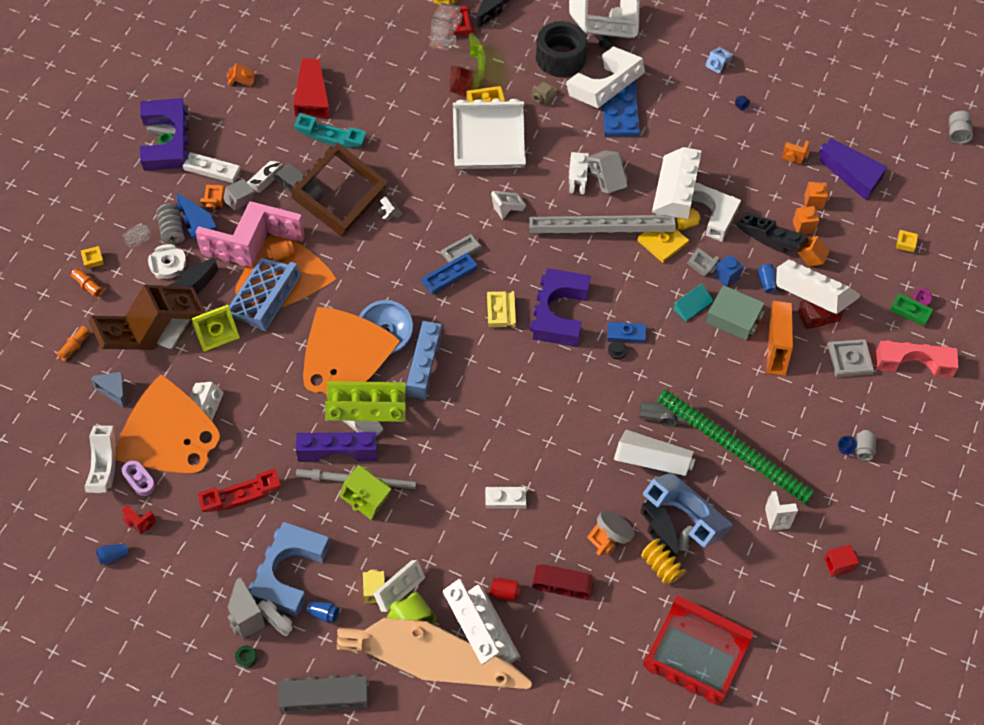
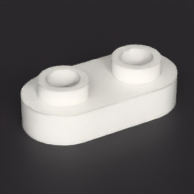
M262 600L257 605L261 610L262 616L281 634L287 636L293 630L291 620L285 615L281 616L276 611L277 607L271 601L265 602Z

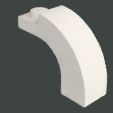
M93 426L89 436L91 469L85 484L86 493L99 494L107 492V489L111 488L113 484L116 459L114 426Z

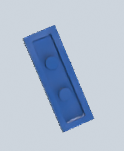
M465 253L421 278V283L433 295L477 270L478 265L468 253Z

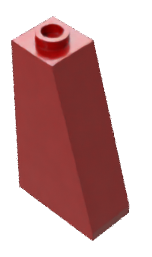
M302 58L293 104L295 116L301 113L316 118L329 119L330 117L319 59Z

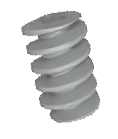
M164 204L156 212L161 240L171 245L179 244L185 239L180 212L178 211L179 207L174 204Z

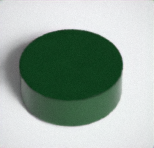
M245 645L236 651L235 660L241 668H250L257 661V653L253 647Z

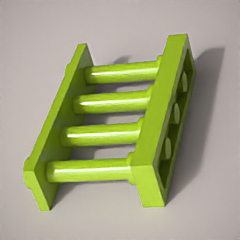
M327 381L325 420L405 422L406 382Z

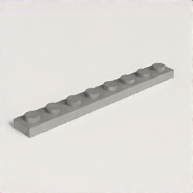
M667 215L529 217V233L575 234L584 232L649 233L675 231L676 227L675 217Z

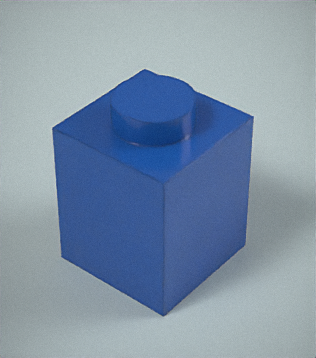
M730 254L717 263L714 276L724 286L729 287L740 279L744 266Z

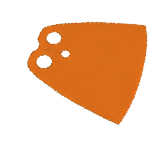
M272 234L267 237L253 267L246 266L239 278L235 289L236 294L261 258L269 259L266 249L269 248L268 244L282 240L289 241L290 239L273 236ZM291 240L294 255H291L290 258L276 261L287 265L290 262L297 263L301 272L300 279L281 308L315 293L336 280L331 270L315 254L297 241ZM264 265L260 271L263 272L271 267ZM285 270L275 272L276 276L283 274ZM273 273L264 276L263 279L266 281L274 278ZM261 278L254 280L251 285L261 283ZM276 282L273 283V284H270V285H269V286H270L269 289L274 288V286L276 285ZM262 287L255 290L254 294L257 295L265 290ZM252 293L245 294L242 297V299L244 300L246 298L252 297L253 295ZM255 301L251 302L252 307L256 305Z
M317 307L306 347L303 371L304 386L314 393L323 392L327 395V381L366 382L387 359L400 340L382 327L359 316L332 308ZM336 369L337 374L331 375L330 371ZM315 374H320L323 378L322 383L317 386L313 385L311 377Z
M160 375L147 388L131 412L118 440L115 460L124 463L137 461L144 468L159 471L196 473L205 467L208 461L207 454L209 450L217 445L220 434L210 418L190 397L163 375ZM209 431L212 434V440L209 443H202L200 441V434L202 432ZM187 438L191 440L189 445L184 444V440ZM197 453L200 456V462L197 465H190L188 463V456L190 454Z

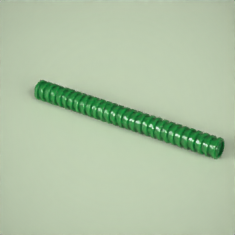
M669 389L664 390L659 396L658 404L662 403V406L668 407L667 410H672L674 415L678 414L677 417H682L684 422L688 421V424H692L694 429L698 428L699 432L702 431L704 436L708 435L709 439H714V443L718 442L720 447L724 446V450L728 449L730 454L734 453V457L738 456L740 461L744 460V464L748 463L749 467H754L756 472H760V475L764 474L766 479H771L770 482L773 483L774 481L776 486L779 485L782 490H787V494L790 492L791 496L797 497L796 500H801L803 505L809 501L814 493L813 489H808L809 486H804L803 482L799 483L798 479L792 478L793 475L791 474L789 476L787 471L783 472L781 467H776L777 464L773 465L771 460H766L767 457H762L761 453H756L755 449H750L751 446L747 447L745 442H740L741 439H736V436L730 435V432H726L724 427L720 428L719 424H714L715 421L712 420L711 422L709 417H704L705 414H700L699 410H694L695 407H690L689 403H684L683 399L680 400L679 396H674V393H670Z

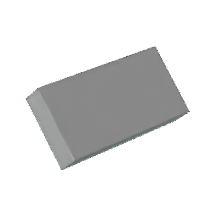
M470 234L442 249L441 254L449 263L465 253L471 256L482 250V246Z

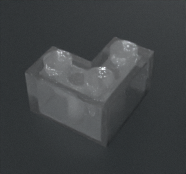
M441 2L432 16L429 47L449 51L451 46L455 45L456 36L454 35V30L456 31L458 23H461L462 20L460 6Z

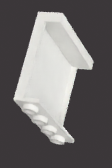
M500 99L492 100V102H485L484 100H475L474 102L458 100L456 103H453L454 169L525 168L524 101L519 99H511L509 102H502Z

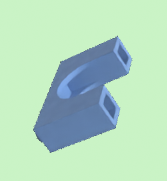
M674 473L653 478L643 492V495L657 507L670 504L686 512L696 522L689 535L704 548L721 541L733 526L729 520Z
M283 522L281 527L276 529L274 534L275 540L272 546H268L265 553L266 559L263 564L259 565L257 569L258 576L255 582H251L248 591L256 604H259L262 600L265 602L269 600L277 607L276 611L298 618L306 601L305 593L280 583L274 577L275 570L282 560L291 556H302L323 563L330 548V541L327 536Z

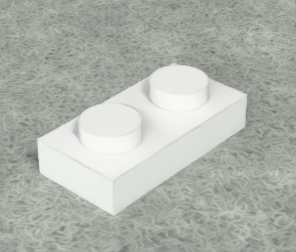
M486 487V509H526V487Z

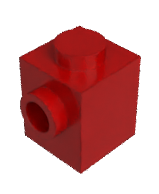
M850 544L828 550L824 561L831 577L855 571L859 564V556Z

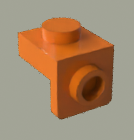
M236 63L233 68L228 70V85L232 86L237 81L251 87L254 83L255 70Z
M805 141L804 147L786 142L781 159L802 165L803 159H807L810 148H807L809 141Z
M206 185L205 197L201 198L200 202L208 210L223 208V197L226 188L223 185Z
M597 523L587 538L598 548L596 552L598 556L608 555L615 549L616 541L609 538L606 534L607 531L604 528L600 529Z

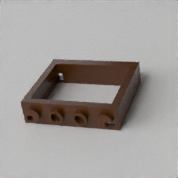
M337 142L334 147L330 146L322 159L319 158L315 162L312 170L308 169L300 182L297 181L291 188L293 190L291 198L343 237L385 191L388 181ZM335 156L374 185L370 192L343 221L303 191Z

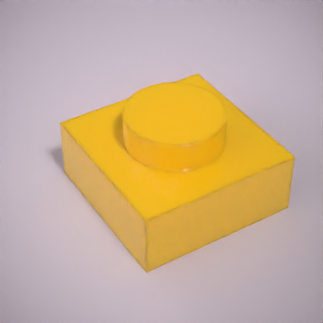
M900 230L896 248L914 253L918 234Z
M99 246L81 251L86 269L104 265Z

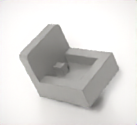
M698 248L687 264L705 276L708 272H714L719 257L716 255L712 258Z

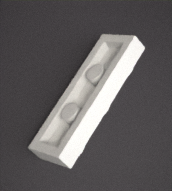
M191 152L183 165L186 171L234 183L240 171L239 165Z
M411 560L373 593L381 612L390 610L392 603L401 600L425 579L418 560Z

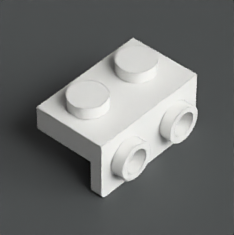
M213 382L195 383L189 397L212 421L224 393Z

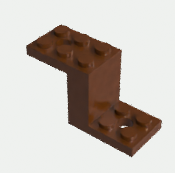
M143 285L126 316L91 315L88 321L101 349L153 350L171 319H192L206 313L193 287Z

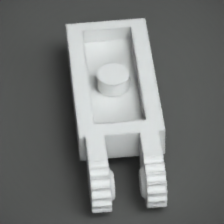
M571 152L569 193L574 192L575 185H581L580 194L585 193L588 170L587 156L589 153Z

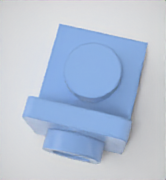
M719 47L711 51L706 67L720 73L724 64L731 61L734 54Z

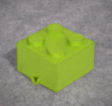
M358 465L343 483L339 497L349 503L354 511H360L372 520L386 502L391 488H389V485L384 480H378L374 477L368 468H362Z

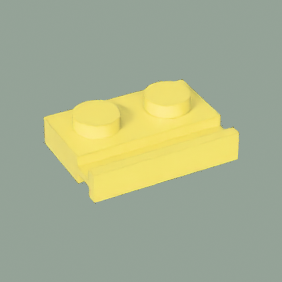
M511 291V293L487 292L488 327H507V325L515 327L514 291Z

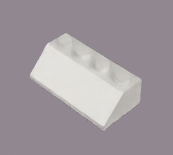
M683 147L664 155L652 213L688 219L702 150Z
M787 260L777 267L776 286L835 314H838L860 298V294L852 288L794 261Z

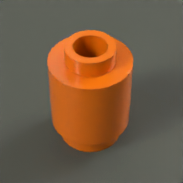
M282 240L268 244L269 248L266 249L268 258L273 259V261L290 258L291 255L295 254L291 240Z

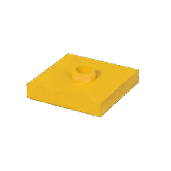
M676 228L675 231L644 232L637 240L662 263L689 244V240Z

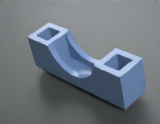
M422 322L406 384L407 397L426 400L433 360L436 352H438L442 337V324Z

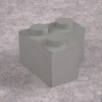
M605 150L587 156L590 172L598 176L602 192L611 193L627 187L626 182L628 178L623 171V159L619 152Z

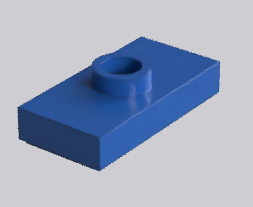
M608 322L607 341L645 343L646 324Z

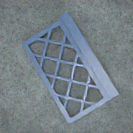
M261 258L229 305L233 319L257 325L259 330L266 331L301 277L297 263L290 262L287 265ZM264 265L271 267L263 272L260 271ZM285 270L283 274L276 276L275 272ZM273 273L274 278L264 281V276ZM261 278V283L251 285L254 280ZM276 282L274 288L267 290L266 286ZM264 287V292L257 295L254 294L255 290ZM252 292V297L242 300L245 294ZM267 296L265 302L258 304V299ZM255 301V306L248 309L245 308L246 304ZM243 307V311L233 312L235 308ZM258 310L254 318L248 317V314Z

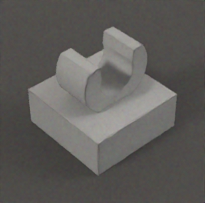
M386 196L380 201L383 206L379 208L378 212L383 215L387 211L386 215L383 216V219L389 221L392 216L398 219L403 214L394 201Z

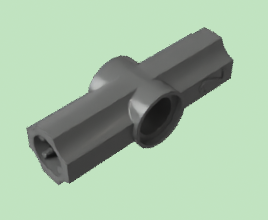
M641 401L639 419L659 421L663 426L667 427L677 424L689 425L688 421L684 422L682 417H677L678 414L674 415L673 411L667 410L668 407H663V404Z

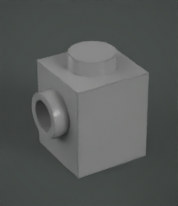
M242 179L227 186L223 198L227 205L236 210L252 201L254 190Z

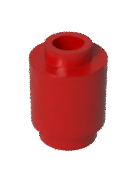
M501 577L498 579L493 578L490 595L514 602L516 598H520L522 586H519V581Z

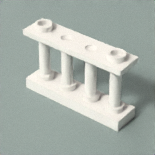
M459 579L443 590L481 664L484 665L495 656L509 663H513L520 658L516 647L481 585H477L470 591H467L462 580Z

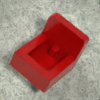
M128 505L121 510L124 515L122 519L129 528L133 527L140 535L144 531L150 530L156 522L155 516L151 511L140 518Z

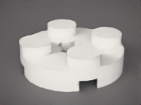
M161 245L154 249L155 252L152 255L150 254L148 258L150 270L157 279L174 278L180 276L181 272L185 271V254L182 249L176 248L175 245ZM166 259L171 261L169 264H164Z

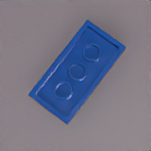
M634 80L602 105L604 137H639L636 83Z

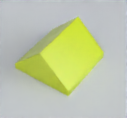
M228 305L192 318L193 328L204 352L239 339Z

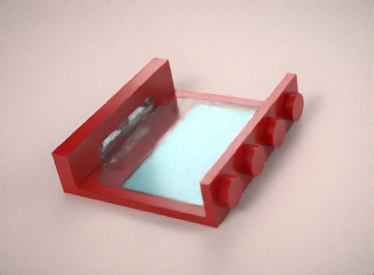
M676 595L669 614L649 654L644 659L643 667L652 674H659L665 677L672 684H679L685 687L692 694H699L705 697L712 704L721 705L754 632Z

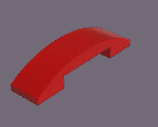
M276 469L256 474L257 478L221 490L215 487L197 493L202 512L235 508L273 493L281 488Z

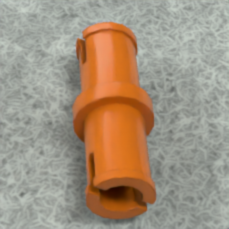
M75 268L72 271L71 277L80 284L83 290L90 292L94 298H99L103 294V288L98 286L91 276H87L79 268Z
M81 326L72 338L69 337L66 340L67 343L56 355L66 362L75 350L81 348L80 345L91 335V332L86 327Z

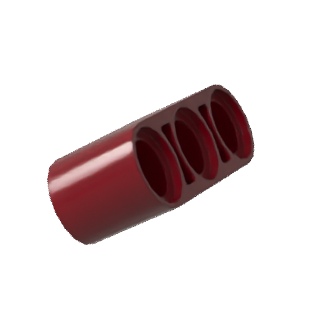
M540 564L535 568L532 587L543 592L587 600L592 597L595 577L585 572Z

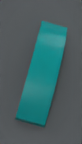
M299 113L294 125V129L314 140L330 145H336L338 142L343 147H361L366 135V131L349 127L347 131L316 122V117Z

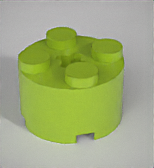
M418 592L412 593L402 602L397 600L390 606L391 611L386 617L389 619L424 621L432 625L436 620V616Z

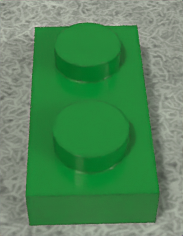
M899 293L890 311L925 326L933 309Z

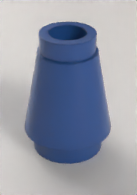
M772 264L760 266L758 275L766 293L774 292L776 290V269Z
M126 543L101 545V548L96 549L100 565H108L129 555Z
M310 601L306 611L308 614L329 624L337 621L340 608L335 603Z

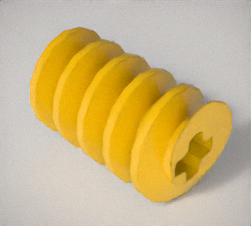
M658 538L648 544L642 552V558L647 559V564L652 566L654 572H657L658 578H663L662 583L666 585L680 579L686 573V569L678 570L681 563L673 564L676 557L668 558L671 551L663 552L666 545L658 546L661 540Z

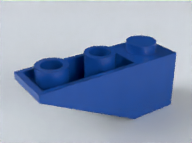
M176 194L178 202L175 203L179 207L178 211L184 214L182 219L185 226L189 225L190 227L188 231L191 239L195 238L198 244L196 236L198 226L217 231L209 212L181 194Z

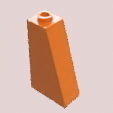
M773 301L769 316L766 372L767 374L786 376L793 349L792 303Z

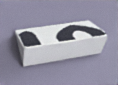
M269 161L247 182L248 185L261 193L275 180L274 174L283 168V164Z

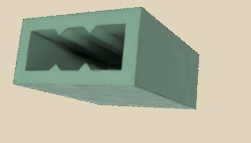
M723 285L708 312L705 323L747 341L750 334L754 335L757 329V320L761 322L765 311L762 310L764 303Z

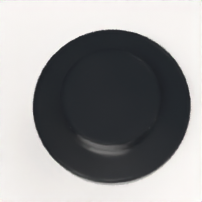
M615 341L609 345L608 353L611 358L619 360L626 355L627 347L624 343Z

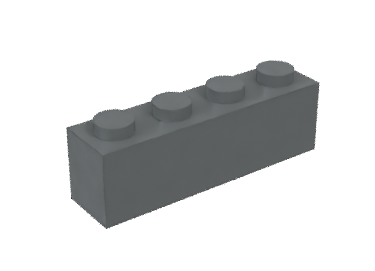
M352 674L349 677L342 678L332 675L326 679L308 677L306 680L287 678L284 681H279V709L281 714L368 708L367 678L361 674Z

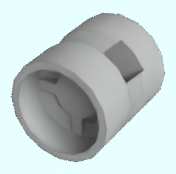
M966 111L952 113L949 117L950 141L956 144H964L971 141L973 137L971 114Z

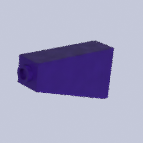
M830 138L827 144L823 143L819 150L821 153L819 161L865 200H868L887 169V166Z

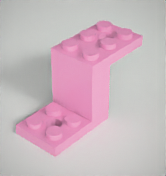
M250 201L234 235L199 226L196 230L201 254L206 257H215L225 262L230 261L253 267L268 233L273 236H281L303 242L305 237L302 214Z

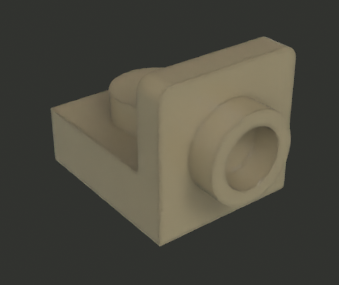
M542 82L538 87L534 85L532 87L531 99L546 106L557 94V89L545 82Z

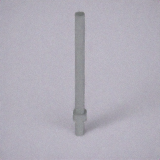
M314 468L313 470H296V477L311 478L313 481H320L322 479L345 482L350 474L323 472L321 469ZM377 478L378 480H384L389 487L416 489V482Z

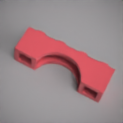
M889 340L880 341L876 350L877 370L896 372L902 363L918 361L929 367L934 376L954 377L958 369L957 348L931 346L929 344L919 345L909 342L898 343Z

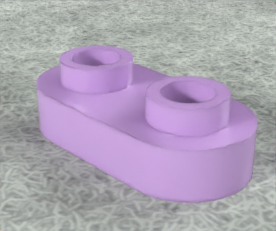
M129 461L124 464L122 468L123 476L135 492L140 496L150 495L155 489V483L144 467L137 461ZM144 485H148L147 488L142 489Z

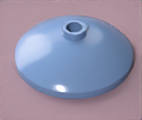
M391 300L376 301L368 305L359 315V317L385 330H390V333L400 340L391 354L402 349L412 336V317L409 311L398 302Z

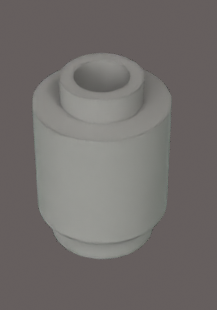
M863 430L856 435L855 453L857 458L863 461L872 460L876 452L877 436L870 430Z

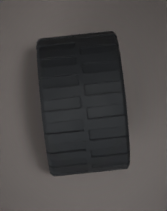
M555 21L542 27L537 37V65L542 71L555 77L572 76L578 73L586 62L588 44L586 33L578 25L565 21ZM554 46H566L571 48L572 51L557 52L550 48Z

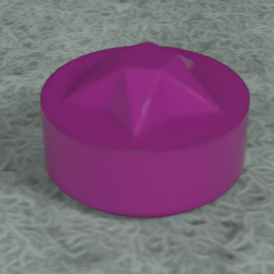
M919 289L914 293L913 300L928 307L932 302V294L927 289Z

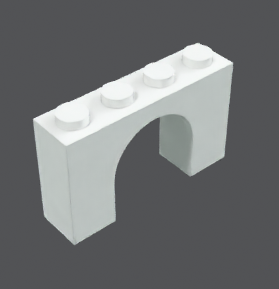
M612 47L602 55L605 70L615 74L604 79H591L577 73L566 82L569 96L599 108L645 73L643 58Z
M695 182L692 202H701L707 205L713 212V216L707 226L706 236L722 242L738 212L741 200Z

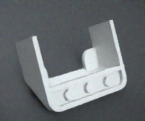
M569 0L570 15L585 33L621 38H634L637 36L639 31V0H621L620 7H615L610 11V18L588 15V0Z

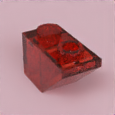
M451 66L450 92L466 96L473 83V70L460 66Z

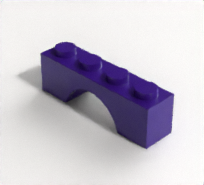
M377 432L297 433L298 462H318L320 458L326 455L344 454L355 458L357 461H377Z

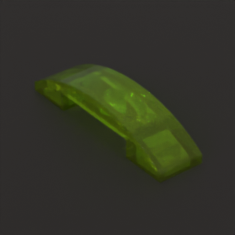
M470 33V58L477 57L478 71L473 72V90L482 89L485 80V55L479 40Z

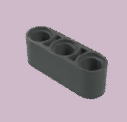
M288 163L275 173L274 177L283 188L292 194L293 190L291 188L297 181L300 182L303 179L304 174ZM311 181L303 189L305 193L315 200L323 196L322 189L314 181Z

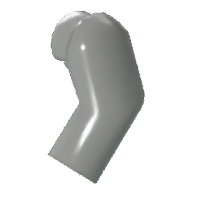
M692 526L686 527L680 533L678 540L679 551H687L689 538L691 537L689 533L693 529Z

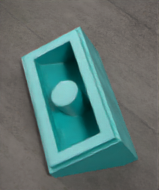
M700 284L675 302L674 311L687 322L712 304L713 299L705 286Z

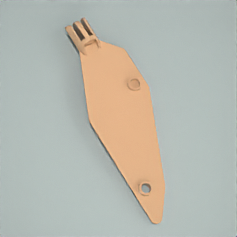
M383 618L366 630L338 628L337 650L366 652L422 680L529 689L532 686L531 680L511 663L495 656L483 665L480 663L469 642L428 622Z

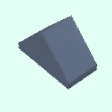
M121 372L96 375L91 378L96 390L123 408L126 406L125 381Z

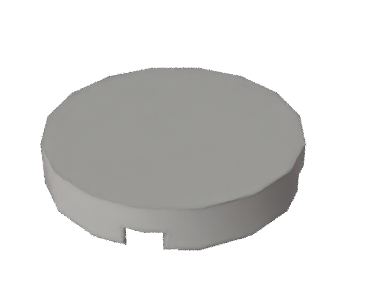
M603 510L598 515V526L600 529L604 528L607 531L606 534L609 538L622 544H626L634 538L635 532L633 528L620 515L609 510Z

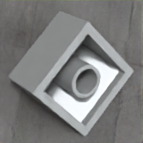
M238 578L228 604L230 615L227 617L235 635L240 634L244 640L265 628V623L261 610L242 579Z

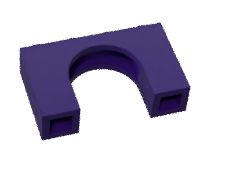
M183 98L140 101V116L143 125L166 124L176 129L173 138L164 144L140 146V162L144 171L183 168L186 159H188L189 152L186 150V145H189V137L186 135V130H189V123L186 120V116L189 115L188 105L184 104Z
M547 268L546 275H542L540 286H543V289L538 291L537 301L540 302L539 305H535L534 309L536 321L532 320L530 332H533V340L578 347L582 321L560 318L554 315L548 306L558 298L587 301L591 275Z

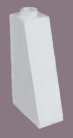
M625 430L614 457L616 461L686 476L688 470L693 469L695 459L692 458L694 451L629 430Z

